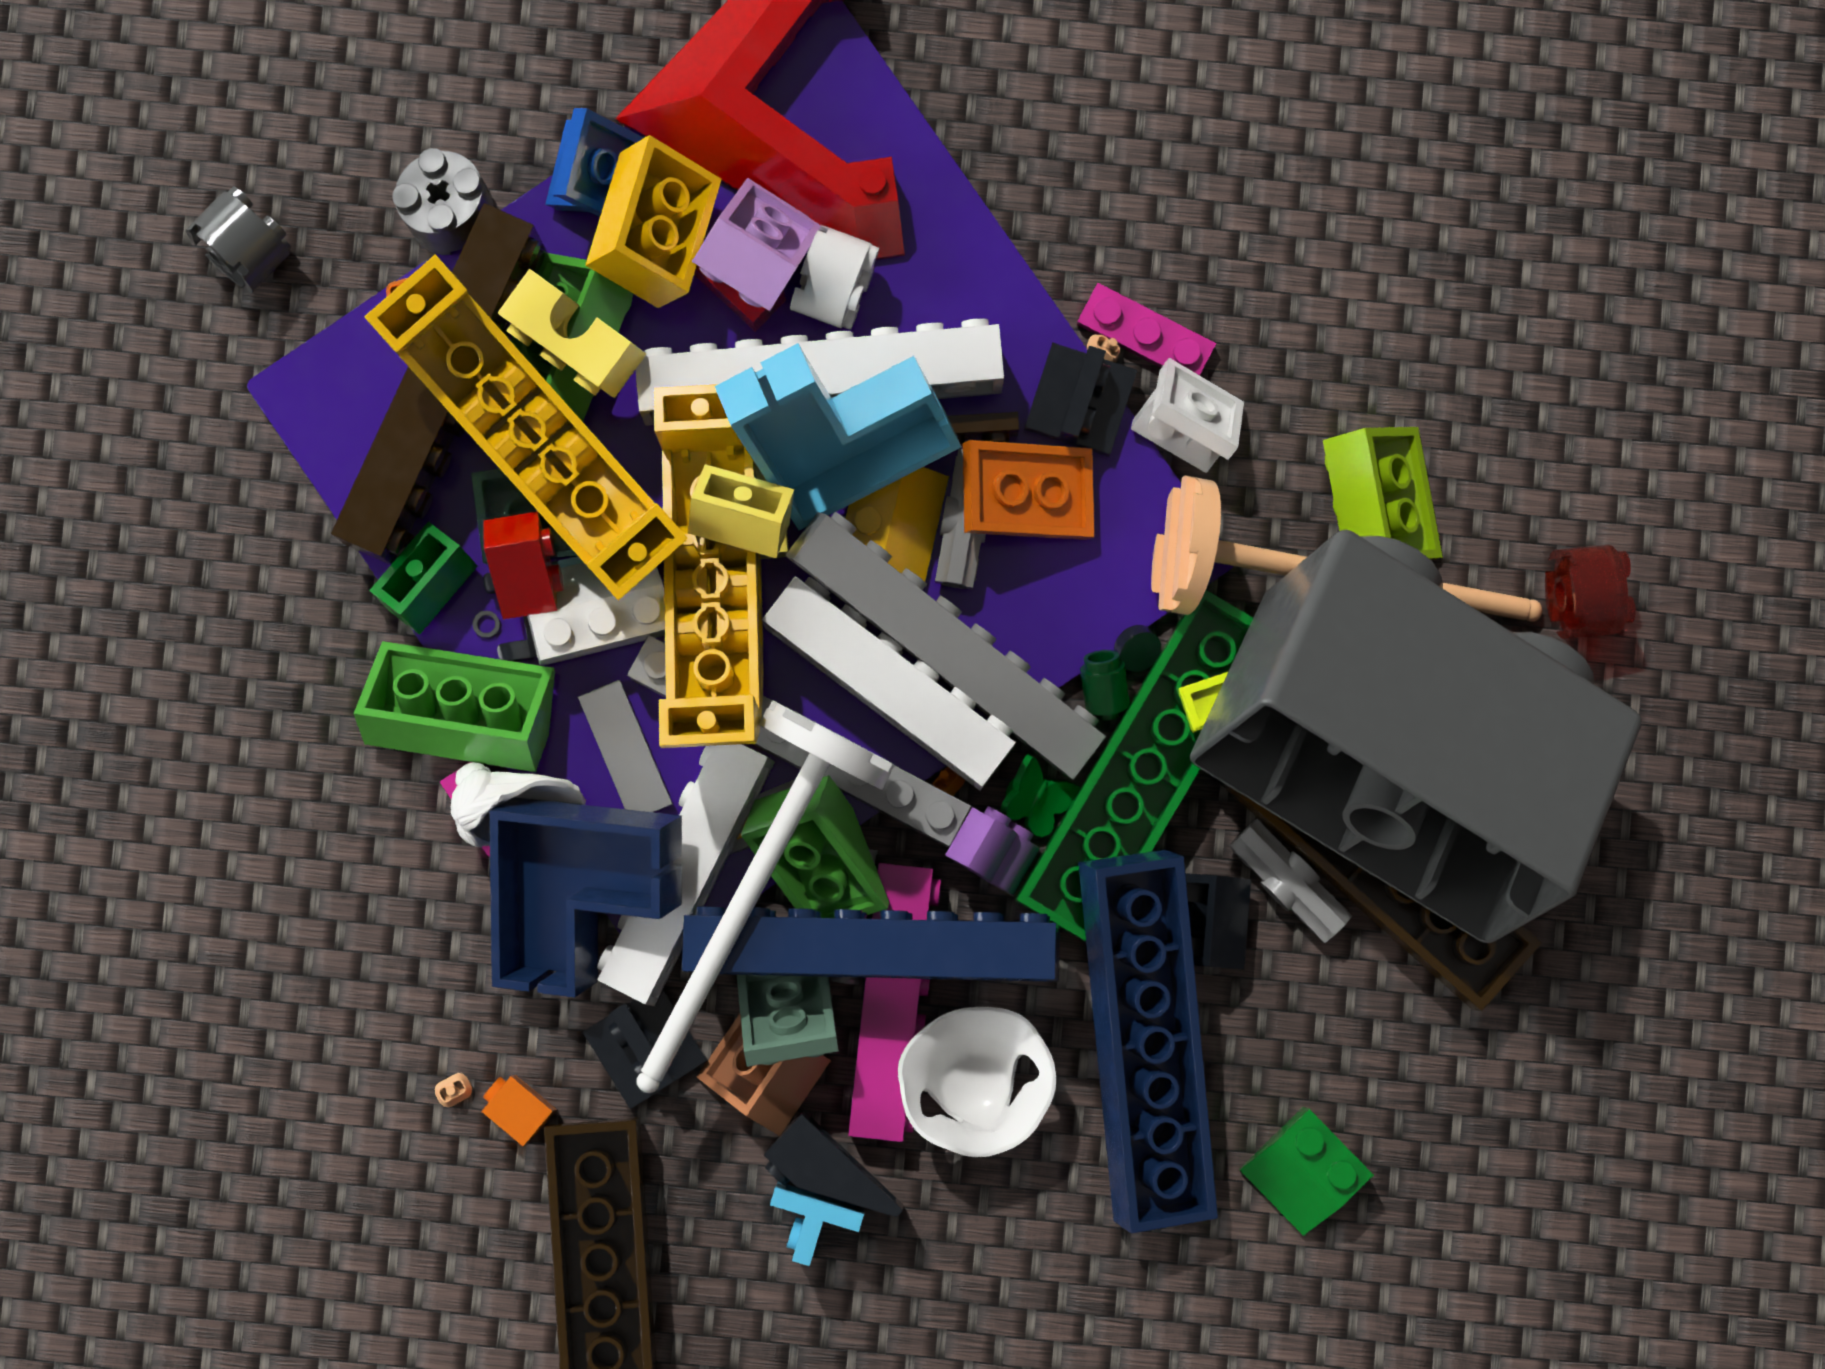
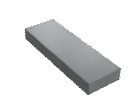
M614 681L579 696L578 699L624 808L626 810L655 813L673 805L621 681Z

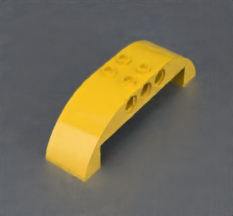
M436 254L364 316L618 601L688 539L657 503L653 502L468 294L467 289Z
M718 384L654 388V431L662 449L663 510L688 537L682 545L664 560L666 699H659V745L661 748L756 744L760 733L759 723L762 718L763 703L761 554L688 534L691 497L705 464L757 479L756 464L731 427L714 386Z

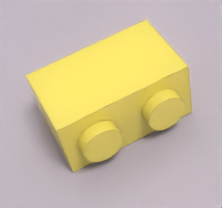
M705 464L691 497L688 534L777 559L790 524L794 489Z

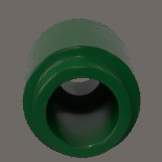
M1099 650L1085 655L1083 658L1084 665L1080 668L1085 710L1095 715L1099 720H1112L1120 717L1122 711L1130 706L1125 663L1120 661L1119 653L1113 650Z

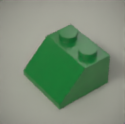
M1302 1107L1239 1169L1303 1236L1339 1210L1374 1176L1338 1137L1306 1107Z

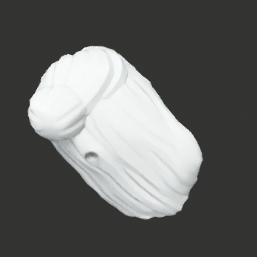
M472 762L465 764L456 773L455 783L457 787L452 794L450 807L451 815L455 820L460 837L465 842L481 848L482 846H490V810L511 798L585 805L586 800L580 788L569 780L539 774L491 772L483 764Z

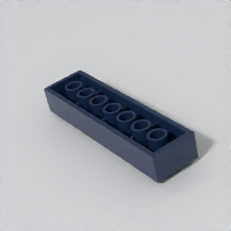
M1167 850L1078 862L1113 1221L1132 1234L1217 1219L1184 857Z
M697 907L696 915H684L682 971L694 972L726 911L724 907ZM753 908L719 974L1059 982L1060 926L1057 923H1050V916L1048 914L1021 913L1020 922H1004V915L990 912H974L973 921H958V914L943 911H928L927 920H912L913 914L909 913V911L883 910L881 911L880 919H867V913L862 912V910L838 909L834 910V918H821L822 912L816 911V909H788V917H776V911L770 910V908Z

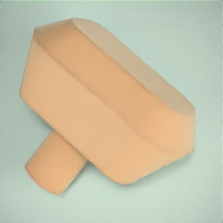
M1092 335L1087 343V350L1089 346L1105 350L1104 359L1116 363L1120 353L1117 340L1115 338L1108 339L1104 335Z
M456 1073L439 1082L435 1087V1095L444 1107H452L470 1097L472 1093L471 1083L462 1073Z

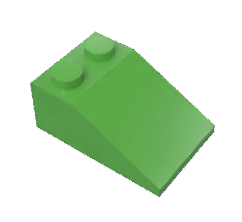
M830 775L823 777L771 877L796 909H816V911L822 912L821 918H834V910L838 909L862 910L867 915L886 910L889 906V900L854 809ZM791 788L754 800L741 837L755 855Z

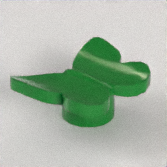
M1026 755L1016 776L1007 787L1006 797L1001 804L1000 811L1012 820H1019L1024 817L1025 828L1036 836L1044 837L1049 835L1054 829V814H1061L1069 809L1080 787L1066 780L1053 779L1047 781L1043 779L1037 759L1031 755Z

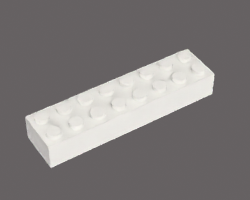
M970 319L961 322V328L944 329L943 323H925L917 325L916 332L898 333L897 327H880L872 329L871 336L853 337V332L836 331L827 333L826 340L808 341L806 335H791L782 337L780 339L781 344L763 345L760 339H747L735 342V348L717 349V344L702 343L690 346V352L673 354L672 349L668 347L650 348L644 351L646 356L636 368L639 412L646 426L654 425V388L720 384L751 367L755 372L763 369L760 362L799 343L831 398L912 356L916 358L938 399L1000 394L1003 388L1004 370L999 324L989 325L988 319Z

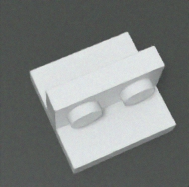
M1168 358L1159 370L1155 391L1132 420L1131 430L1207 473L1219 456L1229 460L1237 450L1244 401Z

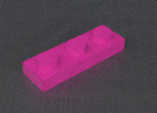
M1097 283L1076 324L1094 334L1104 335L1108 339L1115 338L1119 347L1162 368L1168 358H1171L1199 376L1216 345L1215 342L1100 283Z

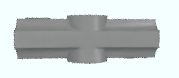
M959 449L953 472L951 495L947 496L940 531L943 539L935 583L952 588L973 590L979 562L980 545L985 542L986 534L964 533L963 449Z
M1258 819L1245 828L1229 845L1233 853L1262 880L1260 884L1266 892L1286 911L1291 910L1322 943H1326L1335 936L1351 919L1352 915L1319 883L1320 877L1298 854L1293 851L1289 852Z

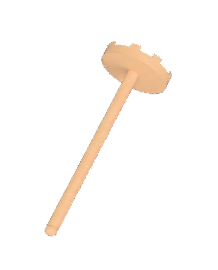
M1185 475L1182 477L1181 489L1173 487L1167 499L1164 535L1157 533L1154 545L1151 588L1152 592L1159 593V610L1189 615L1197 608L1206 591L1214 562L1285 576L1301 563L1306 556L1219 540L1221 500L1217 484L1212 480ZM1443 583L1444 590L1481 613L1523 621L1527 620L1529 622L1537 621L1542 615V606L1536 600Z

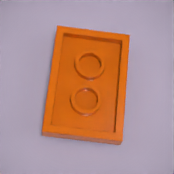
M969 440L963 443L964 533L1080 540L1094 537L1092 448Z

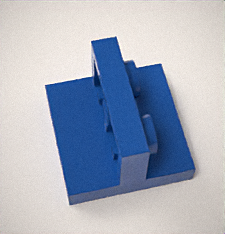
M574 108L571 120H566L545 205L558 211L590 212L600 217L620 152L644 137L587 108Z

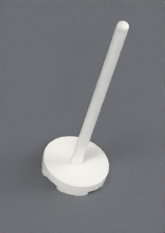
M774 700L769 708L766 709L759 725L809 752V755L641 1070L642 1073L637 1077V1086L646 1093L655 1092L659 1087V1081L662 1082L829 765L832 764L883 790L894 767V764Z

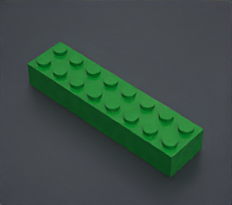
M1207 590L1197 608L1191 614L1182 616L1014 901L1034 913L1048 914L1051 923H1057L1061 929L1086 943L1078 862L1152 852L1200 768L1192 763L1190 754L1201 730L1192 733L1178 689L1229 672L1253 617Z

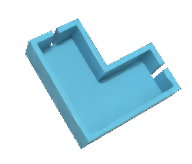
M799 343L760 362L763 369L755 372L751 367L714 386L731 427L766 481L794 489L790 518L798 530L807 527L818 512L830 515L962 447L944 408L914 356L831 398Z

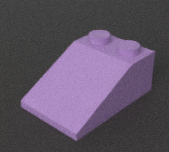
M747 178L718 217L692 262L700 267V271L707 278L718 283L724 282L739 291L740 297L748 304L755 307H764L770 311L809 250L817 230H820L821 225Z

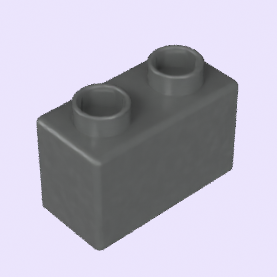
M1346 529L1336 532L1264 594L1192 749L1190 759L1198 768L1475 939L1484 943H1492L1576 895L1641 728L1642 720L1634 709L1594 685L1591 667L1586 659L1571 646L1553 637L1533 632L1512 633L1444 590L1440 572L1434 563L1418 549L1399 540L1383 536L1360 537Z

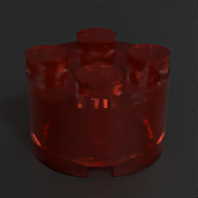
M1606 544L1555 549L1550 553L1548 560L1556 561L1554 571L1545 572V598L1551 622L1560 621L1563 631L1556 632L1560 638L1572 639L1618 634L1622 631L1625 623L1634 622L1636 608L1633 598L1628 596L1626 579L1630 575L1631 563L1626 551H1617L1612 545Z

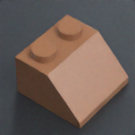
M739 1013L697 1075V1078L745 1116L780 1136L831 1060L822 1055L819 1057L784 1060L772 1065L760 1064L747 1067L743 1048L741 1016Z

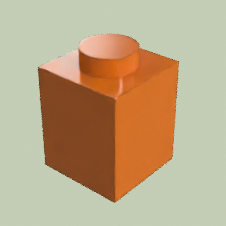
M512 1075L507 1081L500 1076L483 1096L489 1103L481 1112L524 1147L530 1143L557 1109L517 1075Z

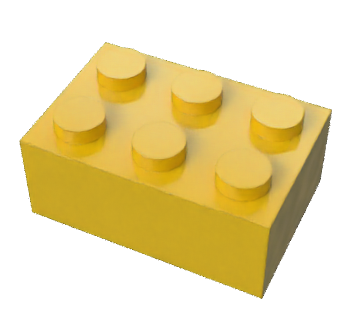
M651 135L623 150L618 157L585 266L657 308L689 293L697 266L692 260L704 242L722 179Z

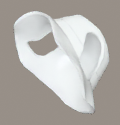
M961 1008L938 1017L911 1039L905 1047L898 1064L902 1103L906 1116L913 1128L927 1141L969 1157L996 1155L1012 1149L1026 1140L1043 1119L1056 1090L1055 1064L1044 1040L1025 1017L1002 1008ZM1022 1055L1029 1056L1036 1064L1040 1072L1039 1076L1034 1081L1024 1084L1010 1105L1018 1059ZM922 1091L928 1092L940 1107L955 1120L941 1114L934 1117L924 1116L920 1104Z

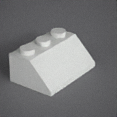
M583 562L561 568L564 591L557 592V611L527 616L539 665L544 666L645 641L648 635L654 638L665 636L664 587L656 567L618 601Z

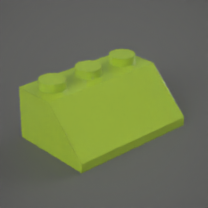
M1418 427L1363 428L1323 440L1325 466L1329 472L1333 494V509L1337 516L1339 531L1347 529L1360 537L1383 536L1396 539L1418 549L1430 560L1443 558Z

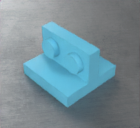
M779 1181L774 1189L770 1203L771 1206L805 1216V1219L795 1218L787 1248L795 1250L792 1261L810 1266L823 1222L859 1232L865 1211L864 1207L789 1184L784 1186Z

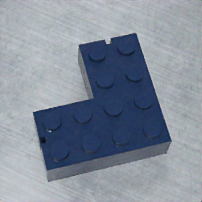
M516 797L491 809L492 987L528 992L537 987V993L575 998L597 983L598 912L661 919L682 905V865L673 864L674 860L682 856V816Z

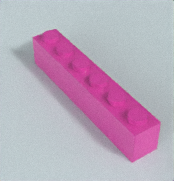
M879 863L878 874L889 900V906L886 910L909 911V913L913 914L912 920H927L929 906H938L941 879H932L933 869L885 863ZM881 911L873 913V919L881 918ZM866 978L848 1136L903 1142L904 1132L913 1133V1126L906 1116L902 1103L898 1064L907 1044L925 1027L926 1015L917 1014L919 996L928 997L930 979Z

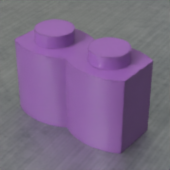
M987 806L984 813L972 807L945 855L990 884L1014 896L1040 848L1030 842L1034 835L1033 833L1012 822L1006 815Z

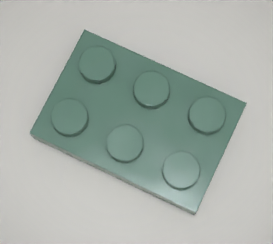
M737 975L743 1048L747 1067L760 1064L772 1065L779 1061L802 1057H819L826 1053L839 1051L829 977Z

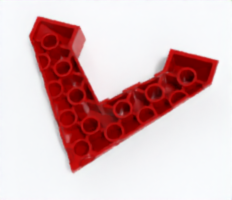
M728 0L615 118L617 122L629 129L632 128L646 137L651 135L721 178V182L737 191L746 179L749 178L801 211L819 225H824L872 243L873 246L879 247L876 260L905 256L892 157L846 163L753 95L758 88V84L771 67L775 66L795 40L796 34L809 17L814 15L821 4L841 0Z

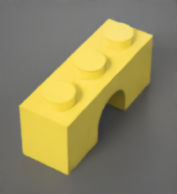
M529 269L498 312L500 316L511 323L506 331L528 347L533 340L542 345L544 349L540 356L560 371L568 364L578 372L573 380L596 396L599 390L602 389L615 398L644 359L646 353L599 318L595 319L583 335L568 339V322L580 305Z

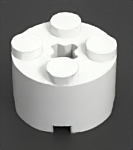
M821 225L805 258L800 272L802 274L800 285L802 286L801 289L795 287L790 310L838 328L844 327L851 330L859 311L862 293L867 291L873 276L879 247Z

